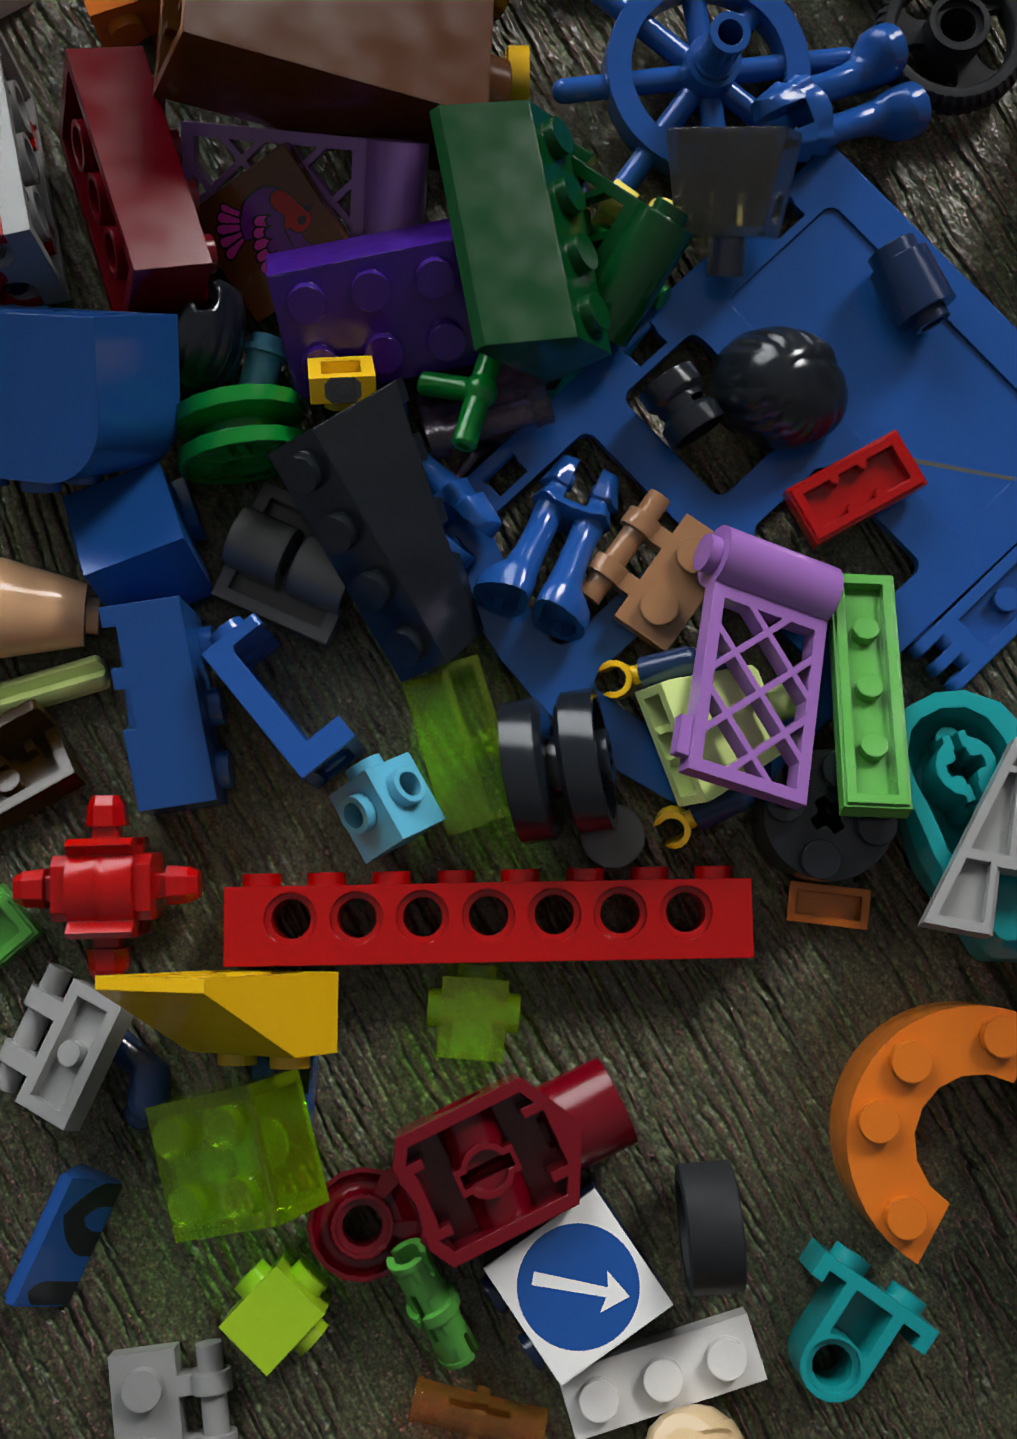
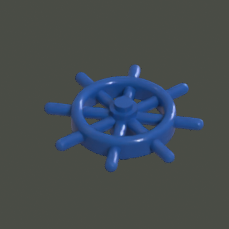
M589 0L616 21L605 48L602 74L558 79L551 89L552 98L561 105L605 100L608 114L617 133L633 152L612 182L618 178L636 191L653 168L678 180L710 183L716 225L723 232L734 231L740 223L734 179L755 170L770 159L765 147L796 127L791 113L767 123L756 125L750 110V105L756 98L739 85L775 80L786 83L795 74L810 76L826 72L847 62L852 48L836 47L808 51L803 31L795 15L783 0ZM707 4L729 10L717 15L710 25ZM682 5L688 44L654 17L670 8ZM756 29L767 44L772 55L741 58V52L748 45L751 33ZM638 38L672 66L632 70V52L635 39ZM675 92V97L656 122L649 116L638 97ZM723 106L757 133L740 143L729 146ZM694 111L699 112L704 147L692 145L675 138ZM808 162L795 163L803 168Z

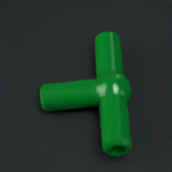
M478 353L473 373L470 377L423 371L417 381V390L423 397L463 402L452 438L455 448L463 452H472L477 448L488 408L495 402L498 395L496 381L502 363L481 353Z

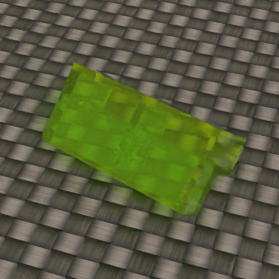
M478 654L439 667V673L402 683L434 795L446 817L442 822L448 839L512 820L502 777L498 742V720Z

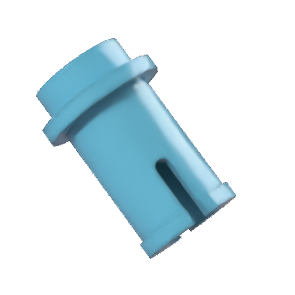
M252 332L250 341H245L243 353L246 356L239 384L277 385L282 365L288 364L282 338L264 332Z

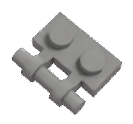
M50 962L40 983L32 984L23 1003L28 1008L14 1037L6 1038L0 1049V1061H2L0 1064V1090L15 1094L24 1075L27 1076L15 1102L63 1131H80L134 1015L95 991V984L89 981L74 978L66 995H63L74 972L64 966ZM52 1020L53 1023H52V1025H51V1027H50V1029H49V1031H48V1033H47V1035H46V1037H45V1039H44V1041H43V1043H42V1045H41V1048L38 1049V1046H39V1044H40V1041H41V1039H42V1037H43V1035H44V1033H45V1031H46V1029H47V1027H48L50 1021Z
M212 1338L197 1342L195 1344L197 1366L182 1368L180 1341L113 1350L107 1359L115 1439H238L237 1427L230 1425L227 1392L233 1389L231 1365L224 1364L222 1339ZM193 1395L200 1397L203 1428L188 1430L185 1396Z

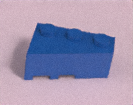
M179 595L98 607L102 628L113 627L116 629L118 636L121 667L112 668L111 675L114 690L124 689L129 729H125L123 735L138 811L157 816L228 805L226 789L235 787V769L230 750L221 751L217 726L227 724L226 703L221 687L213 688L210 665L201 655L212 646L209 639L215 632L212 625L205 626L204 620Z

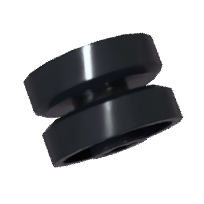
M594 688L561 692L553 708V727L547 710L535 697L503 702L499 707L498 714L499 753L507 802L514 828L520 841L527 845L558 840L565 824V805L572 825L583 836L616 831L618 826V806L614 754L602 708Z

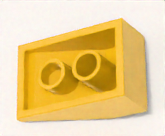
M225 969L95 975V991L189 1052L217 1053V1065L219 1066L257 1065V1057L266 1056L269 1057L270 1069L310 1068V1056L337 1053L339 972Z

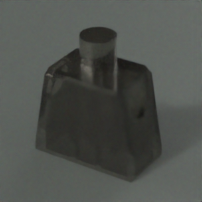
M788 126L667 128L666 138L673 205L691 216L684 228L694 234L693 238L708 239L706 276L744 277L746 239L777 240L780 234L801 147L802 133Z

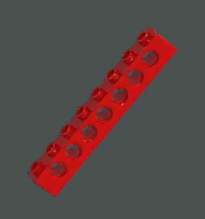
M695 866L694 879H669V867H631L630 880H604V868L565 869L566 881L540 882V869L501 870V882L475 883V870L436 871L437 883L411 884V871L372 872V884L346 885V872L307 873V886H282V874L279 873L242 874V887H224L223 967L754 958L751 878H733V866ZM679 893L692 897L699 910L696 923L686 931H678L673 928L666 916V908L669 901ZM614 894L627 897L635 909V919L632 925L627 930L618 933L607 929L600 915L602 904L608 897ZM550 895L559 896L566 900L572 913L571 921L567 928L556 934L544 932L539 928L535 920L537 904L541 899ZM487 896L501 900L508 911V920L505 927L500 932L492 935L478 932L470 921V911L473 904L480 898ZM419 898L433 899L442 911V923L439 929L429 936H421L414 933L407 924V910L411 903ZM356 899L367 900L376 911L375 927L364 937L350 934L344 927L342 920L344 909L350 902ZM293 900H298L305 904L311 916L308 930L298 938L286 935L279 925L281 909L285 904Z

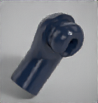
M127 1029L112 1062L129 1075L128 1102L124 1107L125 1121L132 1128L144 1131L154 1127L167 1114L170 1107L171 1071L164 1060Z

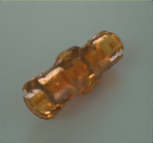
M418 1375L408 1422L414 1423L415 1421L466 1434L465 1439H544L548 1407L541 1406L540 1408L490 1395L491 1388L477 1385L476 1390L472 1391L424 1379L425 1377Z

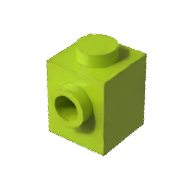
M285 1251L272 1266L262 1258L234 1288L242 1298L230 1309L219 1325V1328L268 1376L292 1349L302 1357L328 1328L329 1325L322 1319L332 1299L325 1291L329 1286L328 1282L317 1267L303 1257L295 1261Z

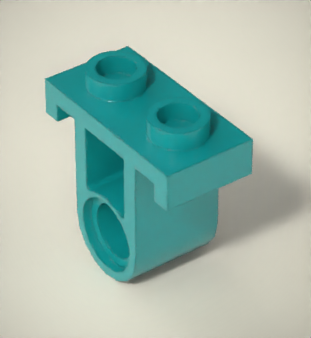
M812 1237L798 1258L810 1274L820 1280L822 1284L792 1328L787 1341V1354L792 1367L801 1381L815 1397L832 1403H841L853 1398L863 1388L898 1332L913 1348L924 1356L940 1333L921 1315L927 1306L925 1302L893 1279L886 1289L870 1279L865 1274L871 1264L840 1241L836 1240L830 1250ZM828 1344L840 1346L838 1362L832 1368L827 1370L812 1368L814 1355L821 1347Z

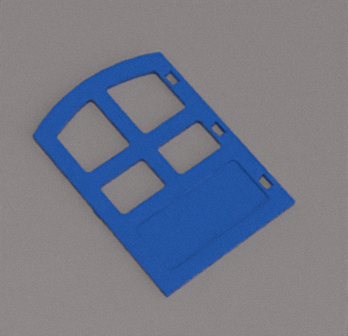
M832 146L827 154L815 156L683 277L671 289L668 301L660 310H655L651 307L626 348L612 343L610 345L611 355L589 364L517 430L506 443H503L467 477L475 492L483 491L497 514H500L577 441L583 438H590L600 446L645 494L650 489H654L670 501V505L664 514L676 526L688 513L712 531H715L720 526L727 525L753 536H756V526L784 501L782 494L786 489L895 429L915 459L1016 477L1014 481L917 464L928 484L918 492L871 517L913 561L915 566L913 575L895 591L899 650L901 653L911 642L915 643L933 626L932 622L1017 543V329L835 146ZM789 204L791 210L800 220L778 239L764 226ZM908 233H913L919 244L926 243L956 295L954 301L947 306L951 313L950 316L936 327L919 335L915 334L913 328L904 331L897 329L870 280L873 270L868 263L869 258L877 250L890 241ZM770 326L806 330L826 341L834 350L838 366L846 377L849 399L842 421L832 433L813 445L798 449L774 448L725 494L713 493L631 409L626 401L627 395L686 341L694 340L699 342L715 359L720 351L738 335ZM652 330L655 337L664 346L640 367L626 353ZM514 458L525 474L500 496L490 485L485 483ZM459 514L447 528V531L457 536L463 545L476 557L472 564L465 569L473 593L474 584L483 570L503 560V557L494 537L492 539L475 526L468 524L464 517ZM647 568L637 576L638 579L642 577ZM618 594L589 621L585 635L580 640L558 644L553 642L546 633L542 632L534 624L531 616L532 611L529 606L518 617H506L484 608L474 597L484 627L483 635L500 661L530 697H535L553 719V708L561 692L593 687L598 695L605 725L609 732L616 771L663 799L678 805L647 724L631 715L609 697L604 696L595 685V678L600 673L598 672L599 667L606 661L614 660L637 638L636 635L613 620L615 613L626 598ZM828 622L815 733L833 717ZM782 628L779 629L778 632L802 656L804 636ZM795 717L783 721V725L786 727L794 721ZM782 755L771 761V773L785 763ZM690 805L682 806L683 808L690 809Z

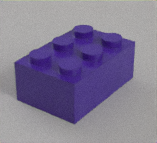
M449 218L266 254V276L294 390L302 395V399L310 398L307 358L372 355L376 384L395 381L401 377L405 379L419 376L423 371L439 372L476 363L479 352L474 351Z

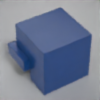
M159 460L62 497L79 568L104 606L178 595L189 605L212 596L211 592L214 587L204 557L196 542L206 539L207 535L192 491L185 478L170 482Z

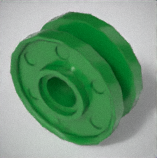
M239 384L204 391L177 404L176 422L179 428L175 438L185 442L176 453L181 477L193 483L207 485H240L280 477L267 454L304 433L297 428L305 420L302 395L292 388L274 384Z

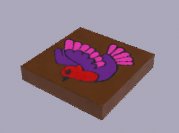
M290 142L279 145L200 204L198 219L203 234L209 233L212 235L217 249L219 266L231 284L240 292L245 305L257 323H261L275 314L266 276V254L350 238Z

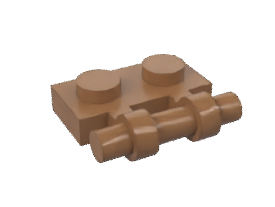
M650 489L638 506L631 505L619 521L623 528L606 552L598 551L589 563L587 569L590 571V574L583 582L582 592L585 599L596 606L600 604L610 588L625 597V601L615 613L613 620L657 651L662 652L670 648L704 599L705 587L699 583L698 571L693 567V558L702 537L707 533L713 534L714 531L686 513L674 532L671 533L658 522L670 505V501L660 492ZM644 543L658 552V554L642 577L638 579L628 572L625 567L641 544Z

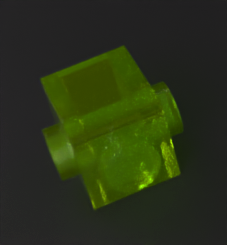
M458 963L457 974L445 973L443 975L442 988L430 987L427 1026L439 1027L436 1057L503 1062L505 1033L518 1034L521 994L508 993L509 978L496 977L497 965Z

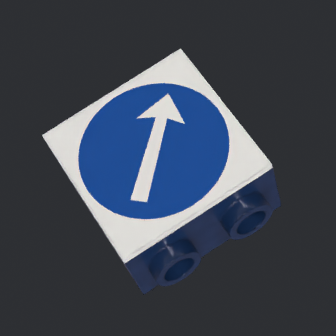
M591 1176L580 1183L579 1205L484 1253L483 1269L486 1275L480 1278V1281L487 1295L501 1314L509 1309L512 1311L524 1329V1332L518 1335V1338L526 1354L540 1372L549 1367L561 1386L674 1305L665 1285Z

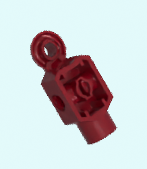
M595 1057L536 1087H533L513 1072L397 1129L395 1132L391 1167L385 1170L366 1167L339 1172L321 1186L310 1205L307 1222V1233L312 1252L326 1270L342 1280L366 1283L387 1277L391 1273L387 1267L386 1259L387 1257H393L391 1250L396 1245L407 1239L420 1238V1243L429 1248L430 1252L456 1268L579 1205L581 1171L638 1143L637 1135L627 1110L604 1066ZM366 1205L377 1210L382 1219V1225L377 1233L371 1237L358 1238L347 1230L344 1217L353 1207Z

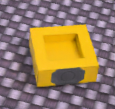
M372 355L307 358L311 405L324 404V407L328 410L343 411L376 392V374Z

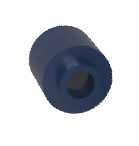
M913 233L902 235L890 241L869 258L868 263L873 270L870 280L899 331L913 328L915 334L919 335L936 327L950 316L951 313L947 306L954 301L956 295L926 243L919 244Z

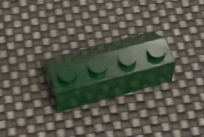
M530 100L439 105L430 110V119L474 351L546 383L553 382L611 355L607 333L611 323L610 314L604 300L599 295L594 271L598 267V257L591 240L587 237L582 211L586 208V200L580 184L575 179L570 156L574 151V143L564 121L557 116H551Z

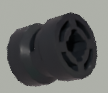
M691 361L680 363L664 372L639 394V399L647 412L658 415L660 420L665 423L662 435L674 451L690 445L707 434L726 416L725 411L716 398L703 395L704 391L700 387L702 376Z

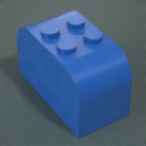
M0 305V487L9 485V480L20 481L22 492L52 493L62 491V482L71 485H95L104 481L103 475L140 468L158 461L167 453L175 440L179 428L176 424L177 404L180 402L178 314Z

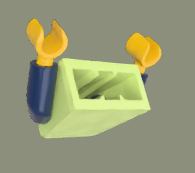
M682 646L639 657L637 665L633 666L618 660H609L604 662L598 669V672L604 673L615 668H621L626 675V682L623 688L616 692L609 691L603 693L606 697L623 699L634 691L636 684L642 683L645 689L635 692V695L678 806L670 805L662 808L657 813L653 826H657L670 818L679 820L684 826V831L681 834L672 836L665 841V846L671 849L683 847L691 836V829L697 826L703 830L708 829L749 809L757 798L678 773L680 758L670 755L675 717L682 713L687 715L696 655V648L691 646ZM724 663L717 667L714 672L713 686L726 707L729 708L743 699L745 695L727 665ZM747 665L760 687H762L764 684L758 669L753 665ZM782 683L765 694L782 722L795 717L796 705ZM750 704L732 715L751 748L756 747L770 737ZM710 713L708 715V720L712 718ZM716 725L706 731L702 759L727 766L736 760L737 757ZM775 745L757 756L769 777L771 776V761L781 755ZM743 767L737 769L739 771L745 772ZM690 805V809L688 810L682 808V806Z

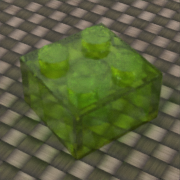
M299 1069L283 1070L199 1089L145 1108L175 1243L281 1226L330 1201Z

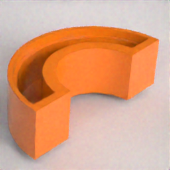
M962 1001L934 1002L905 1010L878 1026L861 1042L849 1058L837 1082L830 1111L829 1134L834 1166L847 1197L868 1225L916 1264L921 1260L950 1205L946 1199L929 1185L917 1161L915 1131L922 1108L940 1087L962 1076L990 1075L1011 1083L1015 1082L1017 1078L1016 1011Z

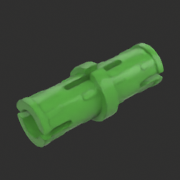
M411 1238L400 1242L391 1250L393 1257H387L386 1264L406 1297L407 1315L417 1329L423 1330L426 1333L440 1365L450 1371L459 1370L474 1360L476 1356L472 1351L479 1350L478 1340L460 1312V1295L454 1284L441 1276L429 1248L420 1243V1238Z

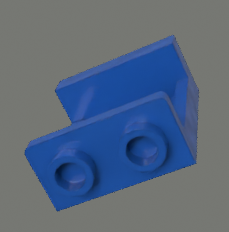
M255 613L244 620L241 616H236L221 625L211 635L209 641L212 646L201 655L304 781L319 790L367 751L339 715L311 738H308L255 673V667L277 650L281 644Z

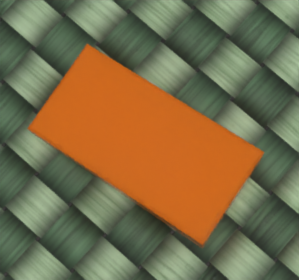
M790 881L786 921L868 930L871 890Z

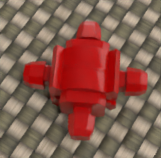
M123 795L92 796L87 805L86 827H92V837L66 839L63 846L65 854L52 856L50 868L23 871L14 876L13 879L14 903L26 908H50L53 923L67 922L64 933L67 940L93 939V947L87 949L89 971L94 980L95 975L127 973L130 967L131 946L125 945V938H135L148 933L151 927L150 920L163 916L165 899L167 905L190 903L202 897L201 870L192 866L168 865L164 872L162 852H148L150 845L148 836L123 837V826H130L128 805Z

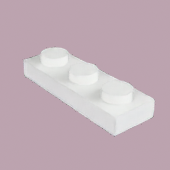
M742 1306L615 1347L563 1386L560 1385L575 1438L586 1439L666 1413L676 1407L691 1405L768 1379L747 1312Z

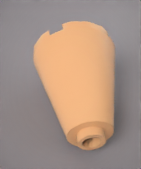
M0 556V659L84 647L87 634L99 635L100 615L98 607H101V600L99 597L89 596V583Z

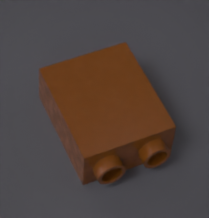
M161 0L153 96L280 130L429 143L428 168L440 171L429 111L439 105L509 101L512 85L510 61L507 58L491 54L493 22L502 16L509 0Z

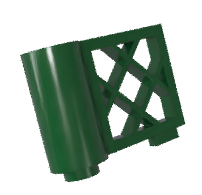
M573 141L574 151L570 156L575 179L580 184L586 200V208L582 211L586 233L594 248H598L596 252L598 267L594 270L599 295L604 300L610 314L611 323L607 329L609 341L626 348L694 237L693 233L684 228L691 216L660 196H657L652 206L644 203L592 169L598 156ZM586 181L595 186L596 189L587 192ZM610 198L624 205L610 230L593 235L590 205Z

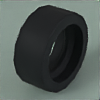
M730 1160L676 1164L674 1182L677 1224L682 1263L689 1293L692 1296L744 1292L747 1284L746 1240L739 1190Z

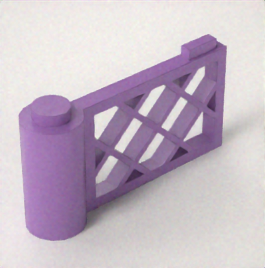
M181 121L183 151L181 166L185 178L194 180L198 194L199 182L205 187L206 191L199 197L200 204L222 189L243 168L247 170L253 166L254 162L252 159L268 143L282 144L290 142L331 208H334L350 228V238L425 223L429 143ZM199 136L219 138L237 159L215 182L199 164ZM235 140L254 141L255 143L244 152ZM295 145L317 148L305 158ZM329 149L352 150V178L335 194L312 165ZM351 192L349 211L341 200Z
M723 525L718 527L713 534L707 533L702 537L693 558V567L698 571V580L700 585L705 587L687 715L682 713L675 717L670 755L680 758L678 773L796 810L807 806L827 622L836 611L844 587V577L841 569ZM723 608L739 613L753 635L751 639L738 647L734 645L722 625ZM781 628L804 636L802 660L795 666L791 665L773 635L774 632ZM758 643L777 674L776 678L760 687L740 654ZM717 651L719 652V654H720V656H721V657H719L718 659H716V658H717ZM724 663L745 695L743 699L729 708L726 707L713 686L715 669ZM781 683L796 705L794 721L786 727L765 695ZM748 704L752 706L770 736L754 748H751L732 717L734 713ZM709 713H710L711 716H712V718H711L710 720H708V715H709ZM716 725L737 757L736 760L727 766L702 759L706 731ZM773 745L777 747L789 767L786 786L771 781L757 758L758 755ZM743 767L745 772L739 771L737 769Z

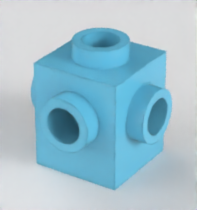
M409 752L385 762L379 753L361 760L345 771L350 781L329 796L343 826L347 829L366 864L411 843L446 819Z

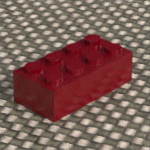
M143 46L65 49L58 138L110 310L179 314L182 306L188 301L195 303L196 309L207 310L210 274H215L218 268L217 249L212 235L209 233L203 234L198 219L200 215L198 189L193 179L185 178L181 166L183 159L181 137L176 126H168L164 113L166 100L153 96L155 74L151 73Z

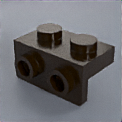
M30 699L17 707L11 708L0 716V832L86 785L64 729L35 699Z

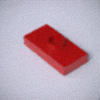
M895 429L786 489L782 497L810 545L815 549L918 492L928 482Z

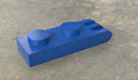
M1017 543L906 651L914 660L924 656L933 644L941 651L924 669L932 678L938 676L951 662L959 669L942 686L945 691L961 690L1017 635Z

